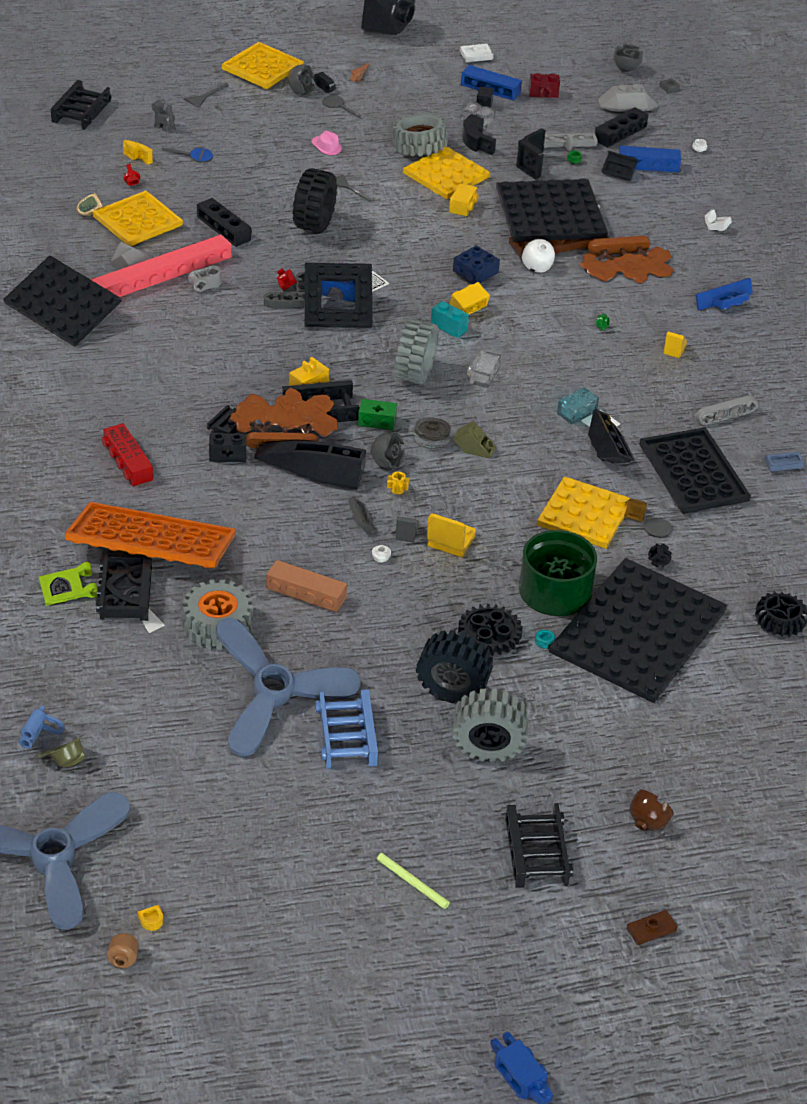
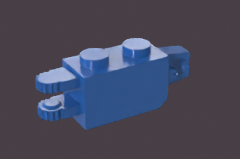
M510 1032L502 1035L507 1045L505 1048L498 1039H492L490 1044L496 1054L494 1066L518 1098L527 1099L531 1097L537 1104L551 1102L553 1094L546 1083L547 1071L542 1064L535 1060L531 1049L528 1046L525 1047L521 1040L516 1041Z

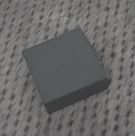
M673 78L660 81L659 86L667 93L680 89V84Z

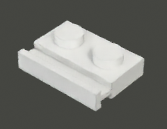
M488 44L460 46V53L465 62L493 60V53H491Z

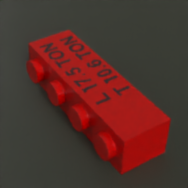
M122 423L103 429V446L108 448L111 458L116 460L117 467L123 471L124 478L129 480L132 486L153 481V466L125 424Z

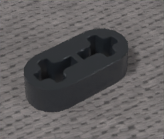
M324 72L314 74V82L320 89L326 93L335 91L336 85L332 78Z

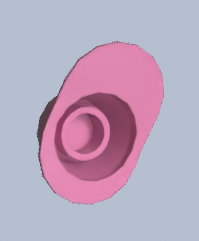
M325 130L320 136L312 139V144L326 155H336L342 150L339 137L333 132Z

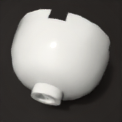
M535 239L529 242L522 254L524 265L528 269L535 270L537 273L549 270L555 259L553 246L543 239Z

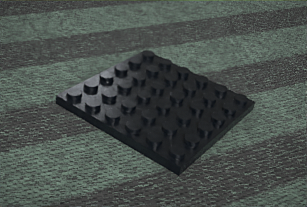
M588 179L497 182L496 189L513 242L533 241L535 239L607 238L608 231Z

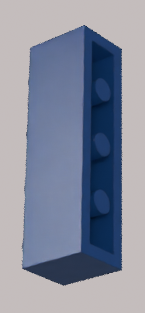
M468 65L462 72L461 85L475 90H479V87L493 88L495 96L514 101L521 93L522 80Z
M634 146L619 147V154L638 159L635 170L679 173L681 152L678 149Z

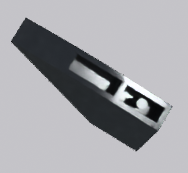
M284 441L259 444L254 458L319 483L357 490L366 465V449L314 441Z

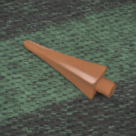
M369 63L352 70L350 80L360 82Z

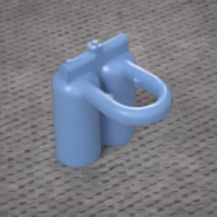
M41 706L39 709L33 710L22 728L19 744L24 748H31L42 729L53 734H62L65 730L64 724L59 719L45 714V707ZM46 719L49 722L56 723L60 729H54L43 722Z

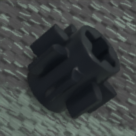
M662 543L650 548L648 559L652 561L651 564L653 566L664 567L669 564L672 558V552L668 550L669 547Z

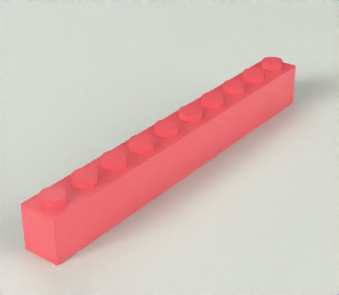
M218 235L91 280L121 297L232 258L231 243L222 235Z

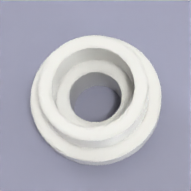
M696 139L692 148L697 152H703L707 150V142L703 139Z
M379 545L372 549V556L375 561L383 563L390 558L391 550L387 546Z

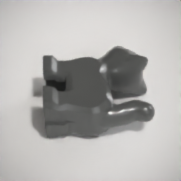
M163 99L151 105L152 110L155 112L154 127L160 128L162 124L164 125L162 130L168 132L175 128V116L171 105L167 106L166 111L164 110L165 100Z

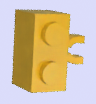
M310 357L309 363L303 361L301 367L289 372V386L329 382V368L315 358Z

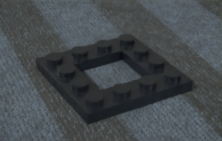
M305 262L304 327L372 328V264ZM322 281L355 282V309H322Z

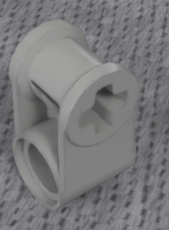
M218 266L194 270L188 275V280L193 284L197 292L217 288L221 285V270Z

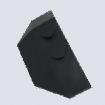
M595 408L588 436L591 440V445L597 452V457L602 461H608L612 464L632 462L634 457L622 434L611 421L609 414Z

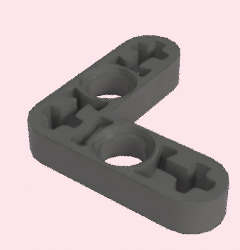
M300 272L296 275V292H268L264 295V305L269 308H304L305 290L301 289H305V282H302V280L305 281V272Z

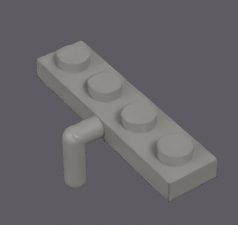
M595 133L545 134L544 148L566 147L567 151H571L575 147L597 146L598 141Z

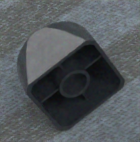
M364 0L361 29L387 35L400 34L414 16L415 0Z

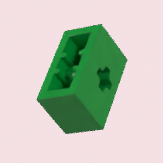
M362 399L359 409L358 426L394 430L397 417V403Z

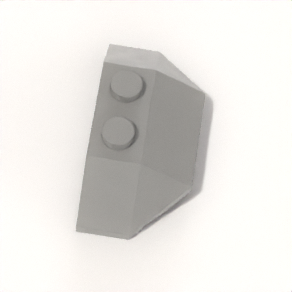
M639 84L613 86L598 99L601 110L607 109L623 112L636 107L641 111H648L658 107L655 97L643 85Z

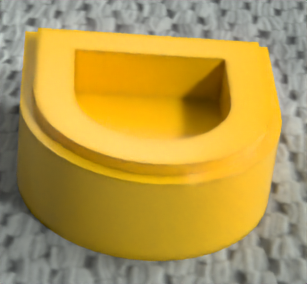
M159 904L137 912V917L144 929L154 931L163 925V913Z

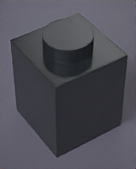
M479 87L476 109L491 110L494 95L493 88Z

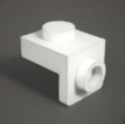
M710 210L705 215V223L708 230L724 231L732 223L731 217H717L715 210Z

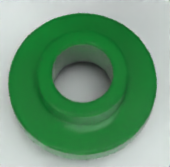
M576 150L570 151L567 155V160L572 164L581 162V152Z
M603 313L597 316L596 326L601 330H606L609 327L610 318L607 314Z

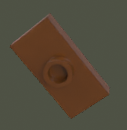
M664 910L628 923L626 929L636 944L641 945L676 932L678 926L668 911Z

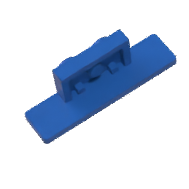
M751 278L697 293V309L702 310L714 306L725 310L729 309L731 305H742L744 301L749 300V295L753 293Z

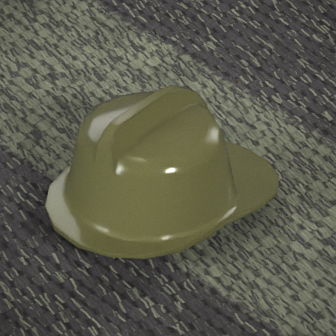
M84 735L70 743L44 751L36 755V757L49 754L59 766H74L85 758L80 738Z

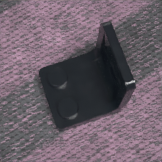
M543 128L525 136L518 143L516 167L535 180L541 178L546 133Z

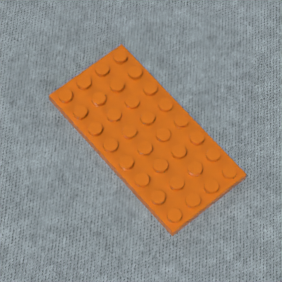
M89 502L65 532V540L76 544H90L92 547H105L113 551H126L129 554H142L150 558L158 557L167 561H179L187 565L195 564L204 568H215L234 539L236 529Z

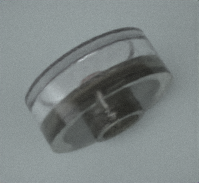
M429 417L420 419L415 424L414 440L418 445L425 448L438 449L445 447L450 441L451 426L448 422L439 418Z

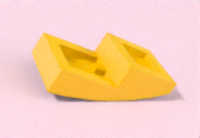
M123 141L124 155L133 161L140 159L147 165L153 163L151 148L134 141Z

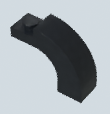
M470 114L463 123L462 139L464 144L472 151L477 152L481 150L492 155L495 153L496 139L482 133L483 118Z

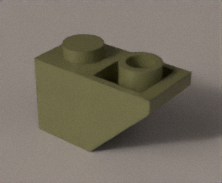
M475 421L459 428L453 439L463 452L485 458H491L496 448L494 442Z

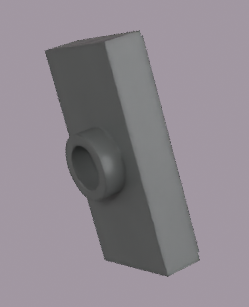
M354 497L349 499L348 503L353 513V519L359 527L371 533L375 529L366 505Z

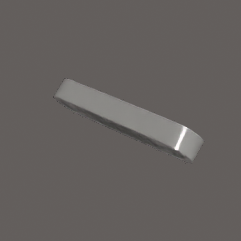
M752 395L701 408L695 417L701 425H708L754 412L758 408L759 403Z

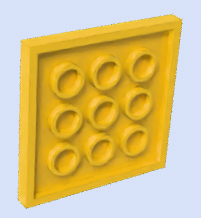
M257 42L222 63V69L268 89L289 76L290 71L295 66L304 65V61Z
M447 146L442 151L438 150V153H432L403 168L405 175L445 199L451 198L459 183L474 186L490 177L488 170Z
M143 191L93 211L95 219L129 246H134L183 225V220L148 191Z
M564 476L539 516L537 526L548 530L569 531L582 536L593 545L607 549L624 519L630 498Z

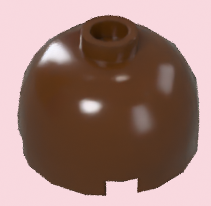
M641 789L637 791L630 803L629 811L632 819L635 821L634 825L642 831L646 829L655 831L664 828L674 815L672 808L665 801L663 804L657 801L658 796Z

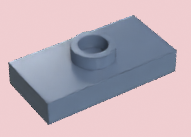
M800 452L765 455L764 458L770 472L799 469L805 466Z

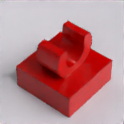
M281 268L277 271L279 276L276 278L283 291L297 283L291 269L285 272Z

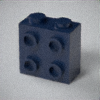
M475 245L454 257L453 272L473 284L477 282L482 283L499 273L500 259Z

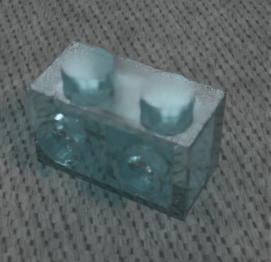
M584 387L561 398L558 402L557 414L572 425L593 414L595 408H598L599 398Z

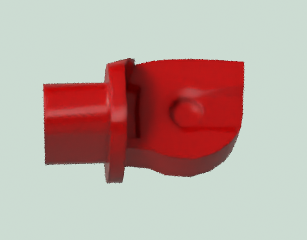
M127 164L128 172L124 175L125 183L129 186L139 184L140 174L132 170L131 164Z

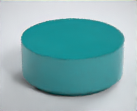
M540 630L536 633L535 644L540 648L548 649L555 641L554 633L549 630Z

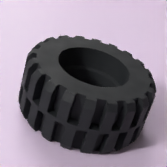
M309 168L303 172L297 185L293 202V221L297 228L321 233L329 226L335 209L338 188L337 178L333 173Z

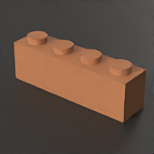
M279 560L275 561L266 574L267 589L334 612L339 611L347 598V583Z

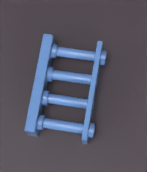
M369 689L361 690L360 698L357 701L325 702L324 692H319V701H316L315 705L316 713H320L324 743V747H321V758L326 760V768H331L332 757L364 756V758H368L369 766H377L378 749ZM357 709V711H361L359 716L327 718L326 715L327 710ZM355 724L363 726L361 732H328V726ZM361 740L366 744L359 748H330V742Z

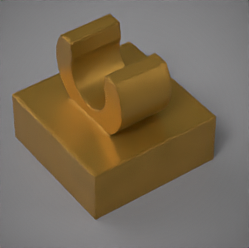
M630 498L624 517L643 522L648 503Z

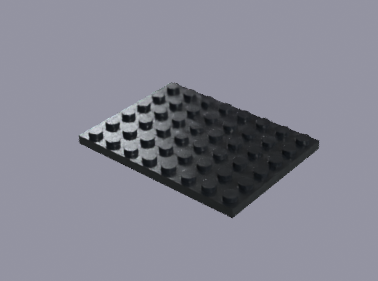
M625 558L549 646V653L655 703L725 613L727 604Z

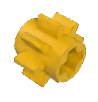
M394 472L392 476L388 475L387 488H391V492L394 494H402L405 490L408 491L410 478H405L406 476L403 472Z

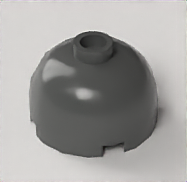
M623 44V47L619 48L617 46L615 48L614 61L622 70L630 71L636 69L641 64L643 51H640L638 46Z
M298 65L290 71L287 81L295 93L303 95L310 94L313 91L314 84H312V79H314V73L311 66Z
M383 433L374 440L371 446V454L375 463L382 468L395 469V466L398 468L404 458V450H401V444H404V441L400 434Z

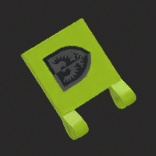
M84 562L76 568L38 576L46 606L81 597H97V585L90 583L83 588L80 576L87 577L92 575L90 562Z

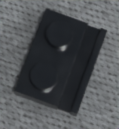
M609 151L601 172L631 181L638 159Z
M230 405L224 407L207 423V429H213L215 433L234 434L237 431L236 423L230 420L232 413L236 412V408L232 409Z

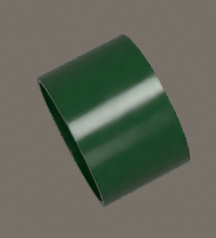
M563 530L544 531L531 537L523 549L519 593L523 601L533 610L545 615L568 616L578 613L592 597L597 566V553L593 545L582 536Z

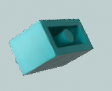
M441 301L432 308L431 323L437 324L438 329L456 338H459L468 331L469 314L444 301Z

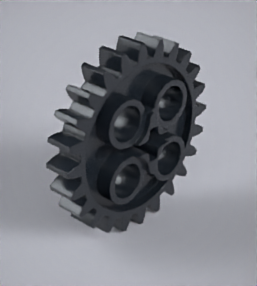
M479 604V609L473 606L472 611L466 610V614L461 615L458 634L462 631L466 633L468 638L471 636L476 637L475 642L485 644L484 650L489 649L491 656L494 655V652L502 655V651L509 653V648L515 649V644L519 645L520 639H522L523 626L521 625V620H517V614L511 615L512 610L506 612L504 606L498 609L497 604L493 608L489 604L485 608Z

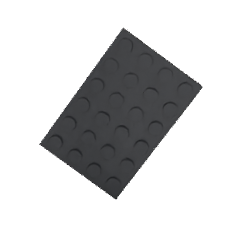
M51 255L3 299L5 304L74 347L122 302L119 296Z
M706 427L640 439L639 445L682 514L750 501L751 495Z

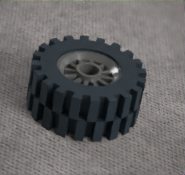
M445 630L440 631L439 635L437 633L433 634L424 646L416 667V673H419L417 676L418 681H423L422 687L424 689L429 688L431 695L438 694V699L442 701L444 698L449 699L448 703H454L455 700L461 702L463 696H470V692L475 691L479 694L480 689H485L493 670V657H489L491 652L489 649L484 650L485 644L482 642H475L476 637H466L465 632L461 631L460 635H458L456 630H450L449 634Z

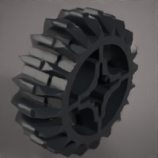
M774 591L772 594L767 593L766 596H762L760 601H758L755 618L762 629L766 628L767 633L773 632L774 635L779 634L781 637L783 635L790 637L792 634L797 635L798 632H802L807 625V605L803 604V600H798L797 596H790V593L784 594L781 591L778 594Z

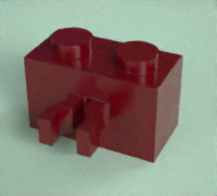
M553 73L530 74L528 89L530 97L559 98V75Z

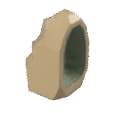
M93 193L78 203L76 211L82 216H91L94 210L102 208L103 205L97 194Z

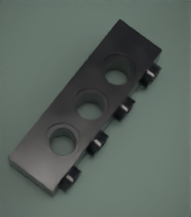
M634 107L595 128V135L598 143L608 148L641 131L648 125L649 114Z
M210 198L197 204V218L219 235H222L232 245L237 247L251 241V226L215 199Z

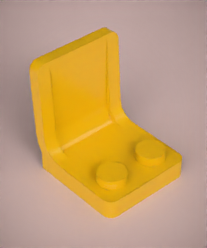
M431 513L428 517L427 546L463 558L475 538L476 529L464 523Z

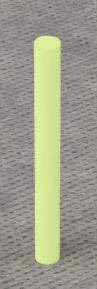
M383 853L378 855L377 860L443 909L449 906L450 902L392 859Z

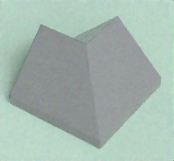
M120 242L110 261V265L123 269L152 259V257Z

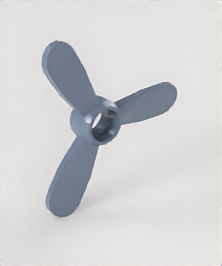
M225 618L217 624V638L230 654L255 677L253 682L255 698L240 715L229 735L228 746L235 755L249 756L258 750L269 727L273 708L284 705L292 695L319 699V692H324V699H344L355 696L359 691L361 685L360 677L353 669L346 667L319 668L291 674L284 666L269 663L259 644L241 622L236 619ZM266 679L278 680L284 685V689L279 691L270 690L264 686L263 681Z
M113 792L104 794L84 808L63 829L47 828L40 831L36 836L0 825V853L31 857L35 869L45 874L47 907L54 927L67 930L78 925L83 919L84 908L80 892L70 870L75 859V849L103 836L126 819L129 815L130 805L125 796ZM50 847L64 849L57 854L48 855L42 853Z

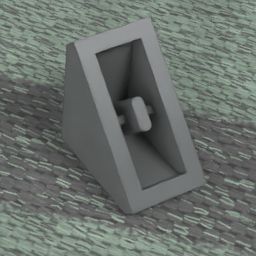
M397 516L395 540L414 543L419 521Z

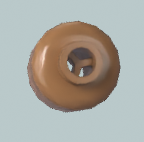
M128 933L115 935L111 939L107 951L109 962L119 968L132 966L136 962L139 951L138 940Z

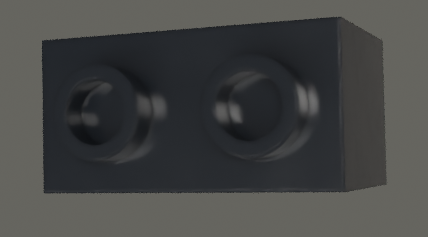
M210 433L209 462L246 463V434Z

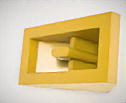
M667 331L663 354L680 358L687 345L685 337Z

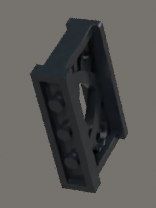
M104 552V559H100V571H103L99 573V584L101 586L97 587V598H100V600H96V612H100V619L140 618V621H148L152 558L146 555L109 554V552ZM116 566L117 570H111L110 567ZM127 577L131 583L139 585V587L130 589L124 595L114 585ZM109 601L114 602L112 603V606H107V603Z

